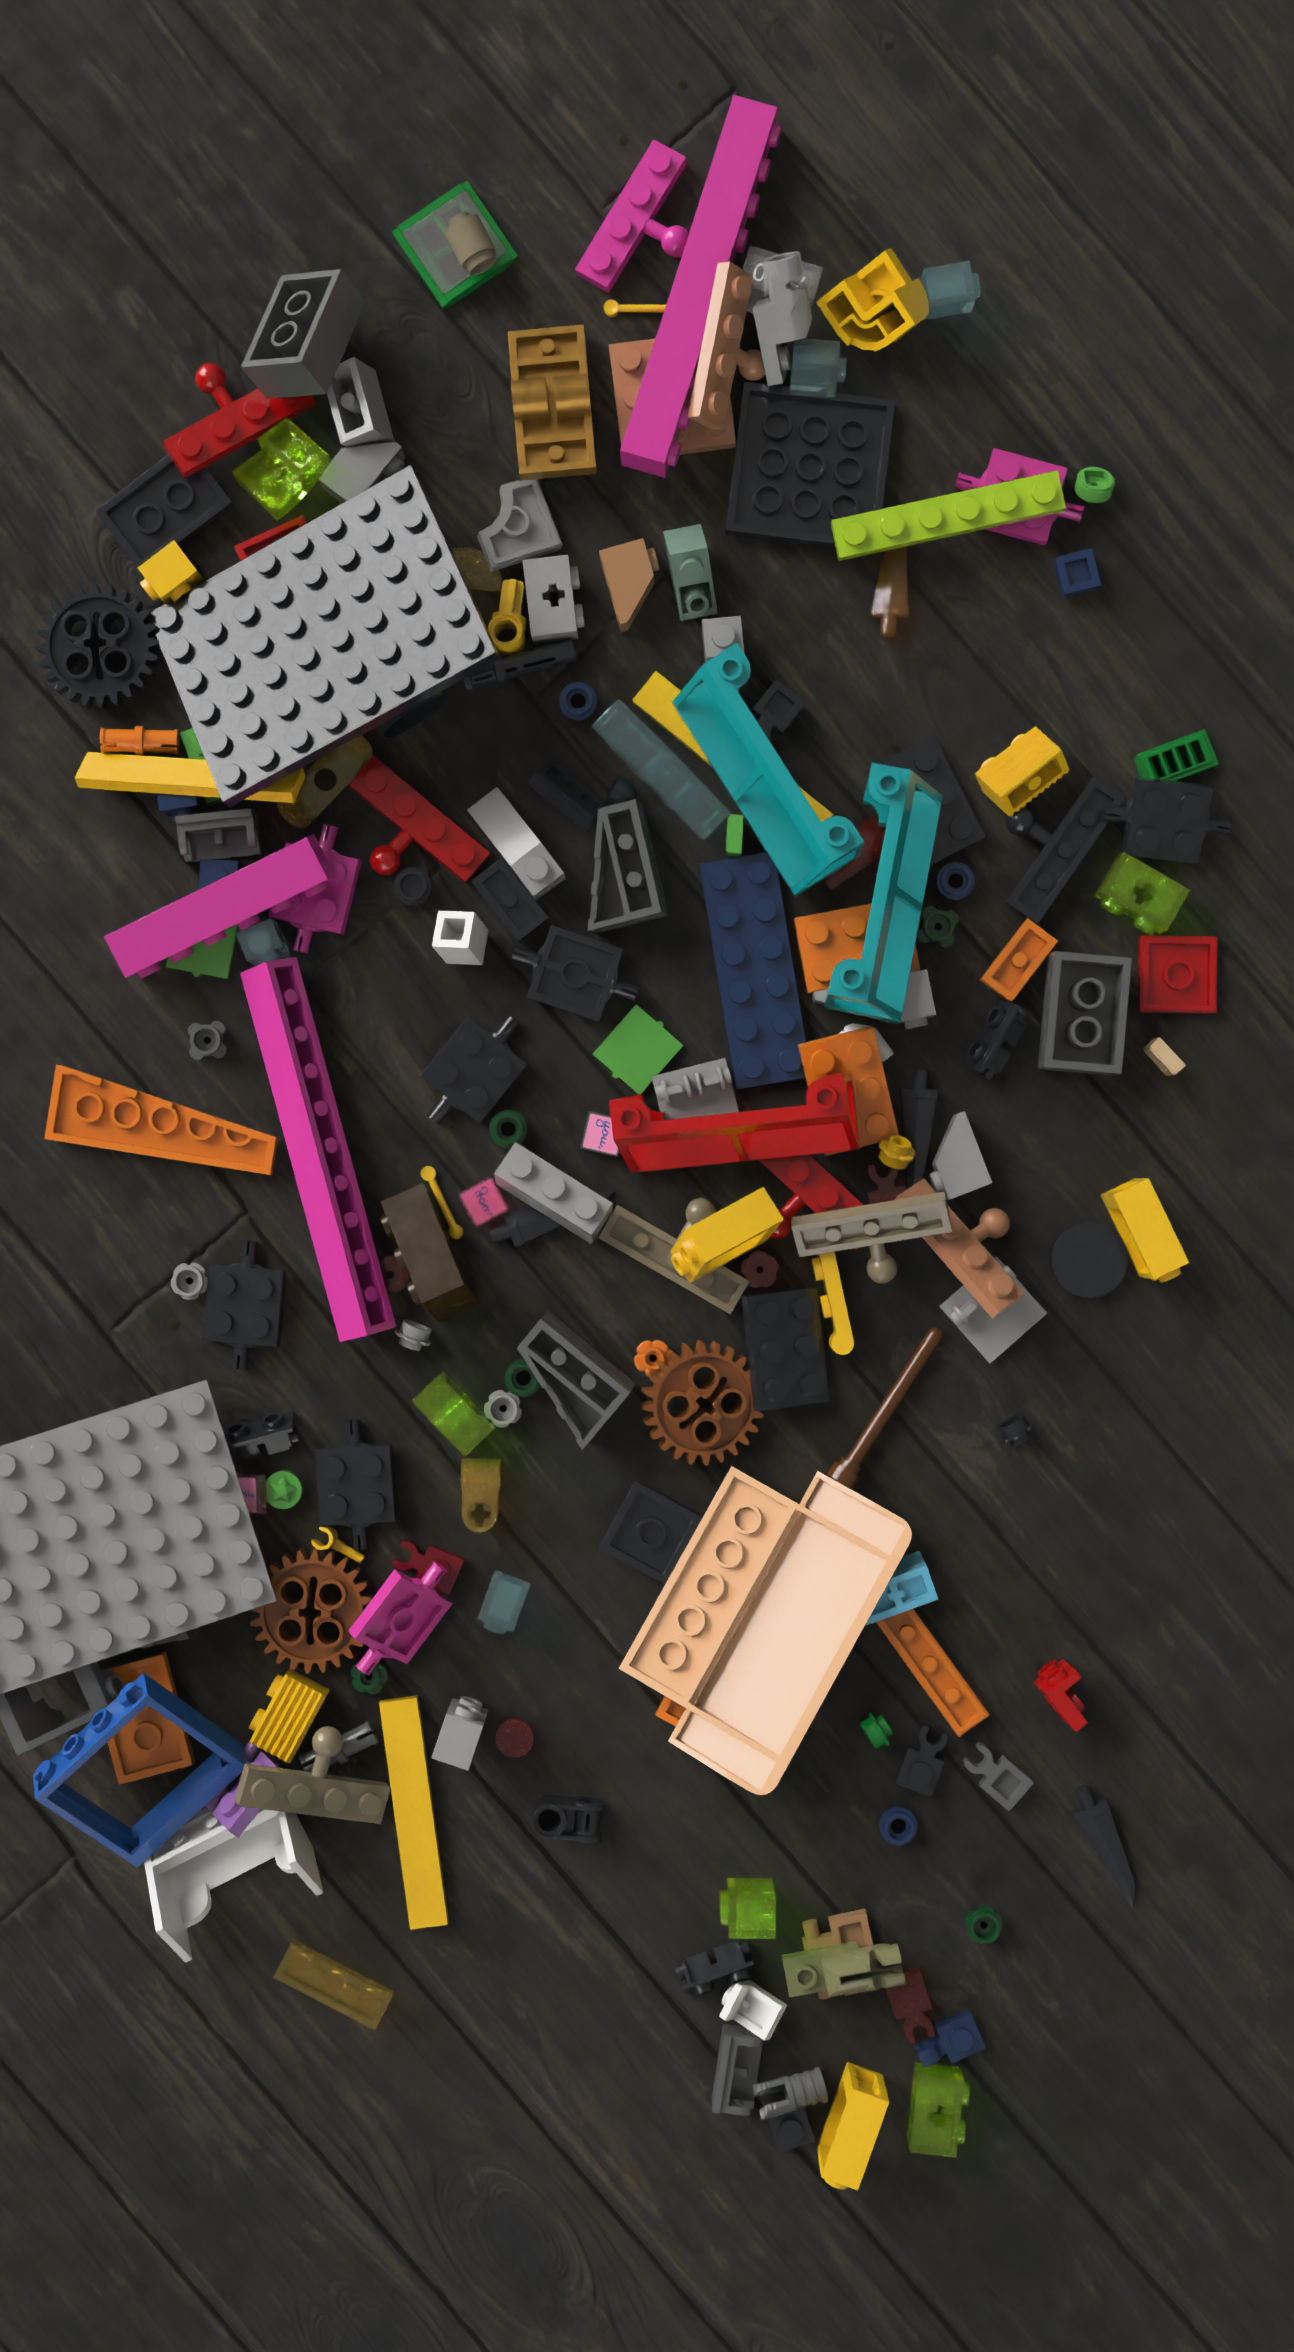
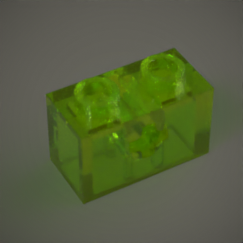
M1122 852L1116 857L1094 896L1102 900L1100 906L1108 912L1120 916L1121 913L1135 919L1133 925L1136 928L1153 935L1154 932L1161 934L1168 930L1190 890L1129 854ZM1141 888L1145 891L1143 898L1147 901L1138 905L1135 902L1137 896L1133 892Z
M444 1371L412 1400V1403L464 1456L469 1454L495 1428L492 1421L485 1416Z
M727 1878V1890H720L719 1904L720 1926H728L729 1939H776V1898L773 1878Z
M914 2063L907 2142L910 2153L956 2158L958 2144H964L966 2125L965 2120L960 2119L962 2106H968L970 2092L969 2082L964 2081L960 2067L934 2064L923 2067L922 2063ZM938 2105L945 2106V2108H941L940 2115L933 2113L937 2112Z

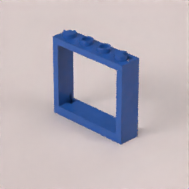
M143 1673L133 1683L125 1685L118 1697L106 1708L98 1710L90 1723L78 1734L70 1736L63 1747L50 1760H45L38 1766L33 1774L35 1800L138 1868L242 1772L246 1758L242 1743ZM149 1705L214 1753L132 1828H129L63 1782L142 1709Z

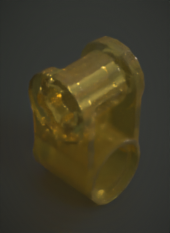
M462 1458V1518L466 1527L473 1532H486L492 1528L498 1519L499 1493L501 1489L500 1458ZM478 1504H483L484 1511L491 1513V1516L486 1517L482 1524L478 1523L476 1516H471V1511H474Z

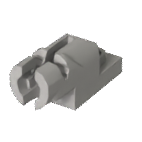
M799 251L778 254L766 258L762 262L764 269V296L769 295V298L757 300L752 309L768 386L782 384L786 378L787 370H791L789 349L787 346L782 347L781 343L806 338L813 319L807 285L804 282L796 283L791 281L800 277L803 272Z

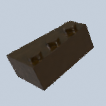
M422 1183L381 1201L385 1215L380 1216L387 1235L389 1237L395 1236L399 1248L393 1250L401 1270L408 1269L412 1282L408 1283L407 1287L416 1305L421 1303L438 1322L480 1304L476 1294L469 1289L463 1274L465 1269L461 1260L458 1261L446 1226L431 1193Z

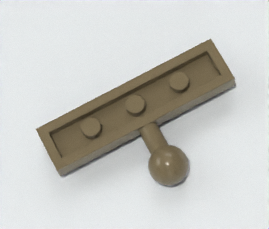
M945 1192L791 1217V1228L799 1257L869 1246L871 1258L867 1263V1274L871 1280L877 1283H887L897 1273L896 1261L891 1255L886 1254L884 1243L952 1232Z
M705 1198L694 1199L687 1205L685 1211L687 1222L677 1239L619 1205L616 1206L598 1237L729 1314L732 1313L750 1282L730 1269L721 1266L696 1281L689 1283L686 1276H681L674 1268L670 1251L685 1229L716 1213L712 1202Z
M322 1727L313 1736L312 1746L316 1752L312 1772L244 1763L234 1800L238 1806L381 1824L391 1789L386 1782L327 1774L331 1757L337 1755L343 1746L342 1735L334 1727Z

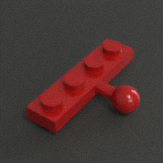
M205 363L196 372V384L202 392L213 395L221 409L164 440V448L185 479L314 407L315 399L312 395L266 399L257 388L234 401L225 387L226 374L224 370L215 363Z
M375 756L368 761L349 783V787L401 830L389 845H380L372 851L370 864L376 873L390 875L396 872L400 866V854L412 840L464 884L469 882L490 857V852Z
M810 1155L759 1160L794 1193L782 1208L778 1209L784 1220L770 1238L781 1239L787 1236L791 1230V1217H794L805 1204L815 1213L863 1205Z

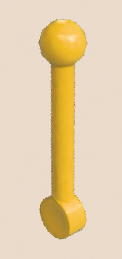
M608 300L604 304V312L608 317H615L619 312L664 313L666 305L618 304L615 300Z
M425 1166L421 1170V1177L430 1184L450 1227L448 1231L449 1236L452 1239H459L463 1235V1228L456 1224L436 1182V1170L431 1166Z

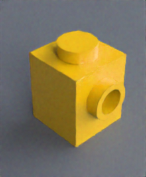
M174 540L138 567L145 577L140 584L154 602L161 598L165 604L171 600L176 603L181 596L191 591L192 588L204 580Z

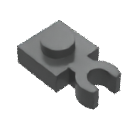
M978 1742L976 1747L984 1754L982 1762L975 1764L967 1757L963 1759V1762L971 1773L984 1775L979 1781L980 1787L1005 1809L1010 1811L1034 1782L1004 1754L995 1762L989 1748L985 1744Z

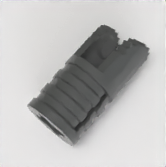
M819 2067L752 2086L755 2096H766L782 2090L785 2093L786 2100L765 2105L759 2110L762 2120L794 2112L798 2108L802 2109L820 2102H828L826 2086Z

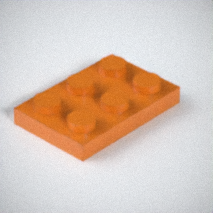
M871 904L793 919L807 994L827 990L830 986L832 972L841 961L846 959L861 960ZM916 944L910 973L920 971Z
M873 1026L798 1044L808 1087L818 1078L828 1077L835 1073L852 1072L860 1147L879 1143L882 1139L889 1140L892 1135H899ZM844 1151L828 1152V1153H824V1155H825V1156H828V1155H832V1154H836V1153H840V1152H844Z
M166 1652L100 1669L101 1671L105 1669L112 1670L121 1676L125 1685L133 1683L139 1676L145 1673L178 1697ZM149 1705L142 1709L107 1742L119 1785L191 1766L195 1763L188 1733Z

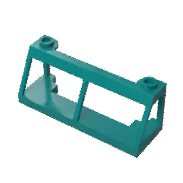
M735 643L704 663L672 701V705L796 897L858 858L861 854L864 840L853 823L847 818L833 816L821 822L738 693L739 688L748 681L751 668L738 643Z
M872 763L863 804L871 805L876 810L879 818L878 826L886 827L862 957L861 960L846 959L835 966L831 975L830 986L827 989L824 1009L897 1023L901 1021L943 798L942 794L910 769ZM915 786L918 787L921 791H915Z

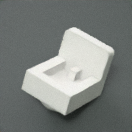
M751 1980L732 1984L727 1989L722 1998L721 2004L724 2007L719 2017L725 2021L734 2019L765 2041L771 2038L787 2004Z

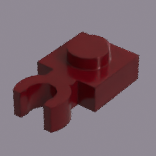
M403 1539L400 1546L411 1552V1559L403 1561L395 1558L392 1563L393 1566L399 1570L414 1568L418 1570L415 1578L422 1579L434 1561L440 1563L447 1569V1572L434 1589L450 1595L465 1558L431 1543L426 1553L420 1551L414 1541Z

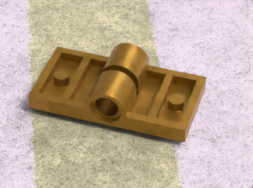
M584 324L508 331L512 379L511 391L520 481L597 474Z

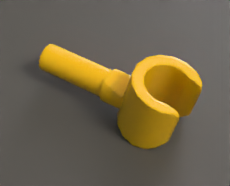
M333 1527L319 1528L329 1536L327 1545L317 1539L311 1540L312 1545L316 1549L327 1550L332 1548L359 1564L364 1558L363 1554L353 1550V1548L339 1540L338 1533Z

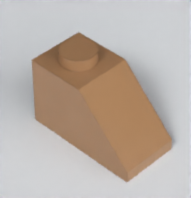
M644 538L599 550L602 569L621 633L628 631L654 585L653 572L659 571L654 548L646 549Z

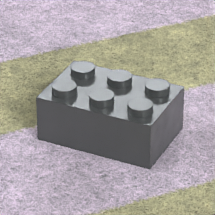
M335 269L281 275L241 365L242 370L266 399L327 394L366 302L343 270Z
M1054 951L1048 955L1038 1069L1111 1076L1122 1074L1132 958Z

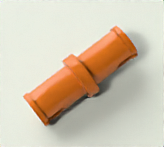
M135 726V729L101 728L100 743L103 745L100 746V750L102 753L132 752L135 755L145 756V753L179 754L180 739L177 738L180 734L178 729L145 730L144 726Z

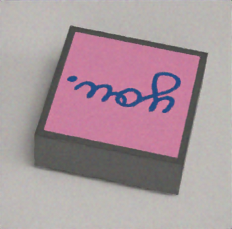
M589 1111L581 1149L618 1157L619 1149L613 1140L611 1116Z

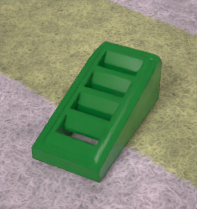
M1205 729L1139 753L1133 758L1140 777L1177 782L1219 765ZM1198 741L1206 761L1198 762L1191 743ZM1184 747L1191 767L1185 768L1178 750L1179 748ZM1166 753H1171L1178 772L1172 773L1165 756ZM1156 757L1164 774V777L1161 778L1158 777L1151 760Z

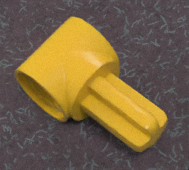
M516 579L503 581L499 612L492 614V620L488 625V632L501 656L523 651L526 642L524 635L526 618L521 615L525 585ZM506 629L514 630L517 633L515 638L509 642H502L497 639L499 633Z

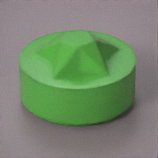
M1099 467L1084 468L1077 475L1074 490L1081 499L1087 502L1102 503L1111 498L1115 479L1105 469Z
M279 1470L273 1473L264 1485V1496L267 1502L278 1509L293 1507L299 1502L304 1491L301 1478L290 1470Z

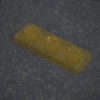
M294 1939L273 1977L373 2030L377 2028L394 1994V1991Z

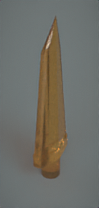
M907 546L887 550L883 554L870 616L881 618L880 635L884 637H894L897 618H908Z

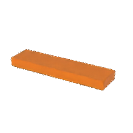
M914 1609L876 1622L958 1737L990 1716Z

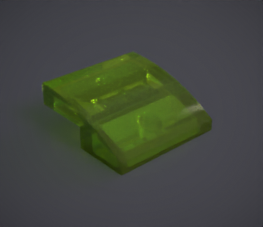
M288 417L257 438L262 450L232 471L237 483L277 521L309 493L331 461L329 455Z

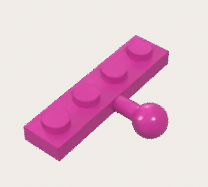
M653 139L576 266L575 272L578 277L609 294L645 234L660 241L664 252L670 257H682L689 236L687 229L679 225L667 228L655 221L654 218L687 165L684 155Z

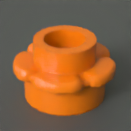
M646 1340L637 1347L638 1353L634 1357L636 1368L639 1371H644L646 1376L647 1373L659 1374L661 1370L657 1366L656 1361L651 1362L649 1357L650 1355H655L658 1360L668 1364L670 1362L668 1346L660 1340H655L654 1342Z

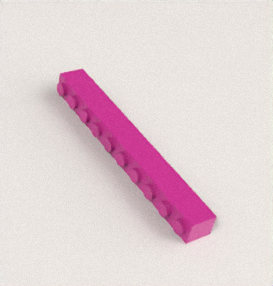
M733 95L621 445L620 457L622 466L666 478L669 465L676 466L678 462L681 443L677 442L680 430L687 431L691 420L688 418V405L693 392L717 264L720 262L734 263L737 252L743 254L749 235V230L745 229L748 217L755 218L760 201V195L756 194L759 182L766 183L771 166V159H767L770 147L777 148L782 132V124L777 123L778 107Z
M297 957L264 962L241 972L240 975L339 1341H347L396 1327L395 1319Z

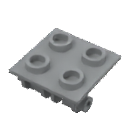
M725 1058L651 1076L660 1112L665 1111L666 1120L739 1112L731 1075Z
M997 1256L994 1259L1025 1293L1018 1302L992 1319L963 1285L939 1306L989 1363L994 1361L1047 1314L1016 1279L1013 1271L1007 1265L1005 1266Z

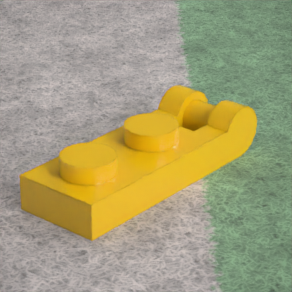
M835 1252L817 1254L818 1257L811 1259L815 1279L816 1281L823 1280L826 1295L819 1296L824 1318L831 1317L834 1332L829 1337V1345L837 1354L846 1355L852 1351L854 1340Z

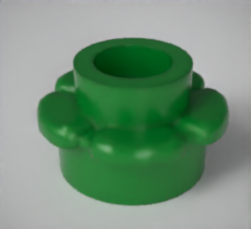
M868 1713V1718L860 1722L865 1735L875 1750L884 1744L888 1747L890 1743L887 1738L893 1735L889 1725L881 1714L874 1717L872 1713Z

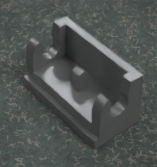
M252 808L175 816L180 855H184L186 863L200 862V859L221 860L262 855L258 814Z
M723 2024L712 2093V2113L720 2114L721 2112L748 2116L754 2107L755 2094L752 2086L757 2084L764 2040L743 2026Z

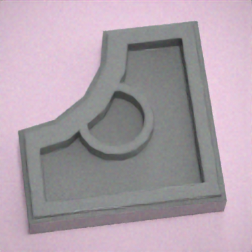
M538 479L517 480L501 485L499 489L501 499L499 516L491 526L480 531L477 536L490 572L521 563L523 560L534 559L561 550L563 544Z

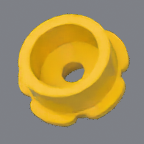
M892 1135L889 1140L882 1139L880 1141L879 1148L881 1151L879 1159L891 1168L905 1169L908 1163L913 1160L915 1150L911 1147V1142L905 1137Z

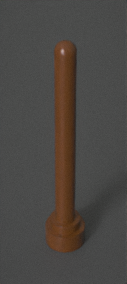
M932 1327L928 1330L847 1457L844 1458L842 1456L839 1462L834 1461L827 1472L829 1476L849 1489L853 1490L861 1478L858 1476L861 1471L859 1465L941 1340L942 1331L939 1328Z

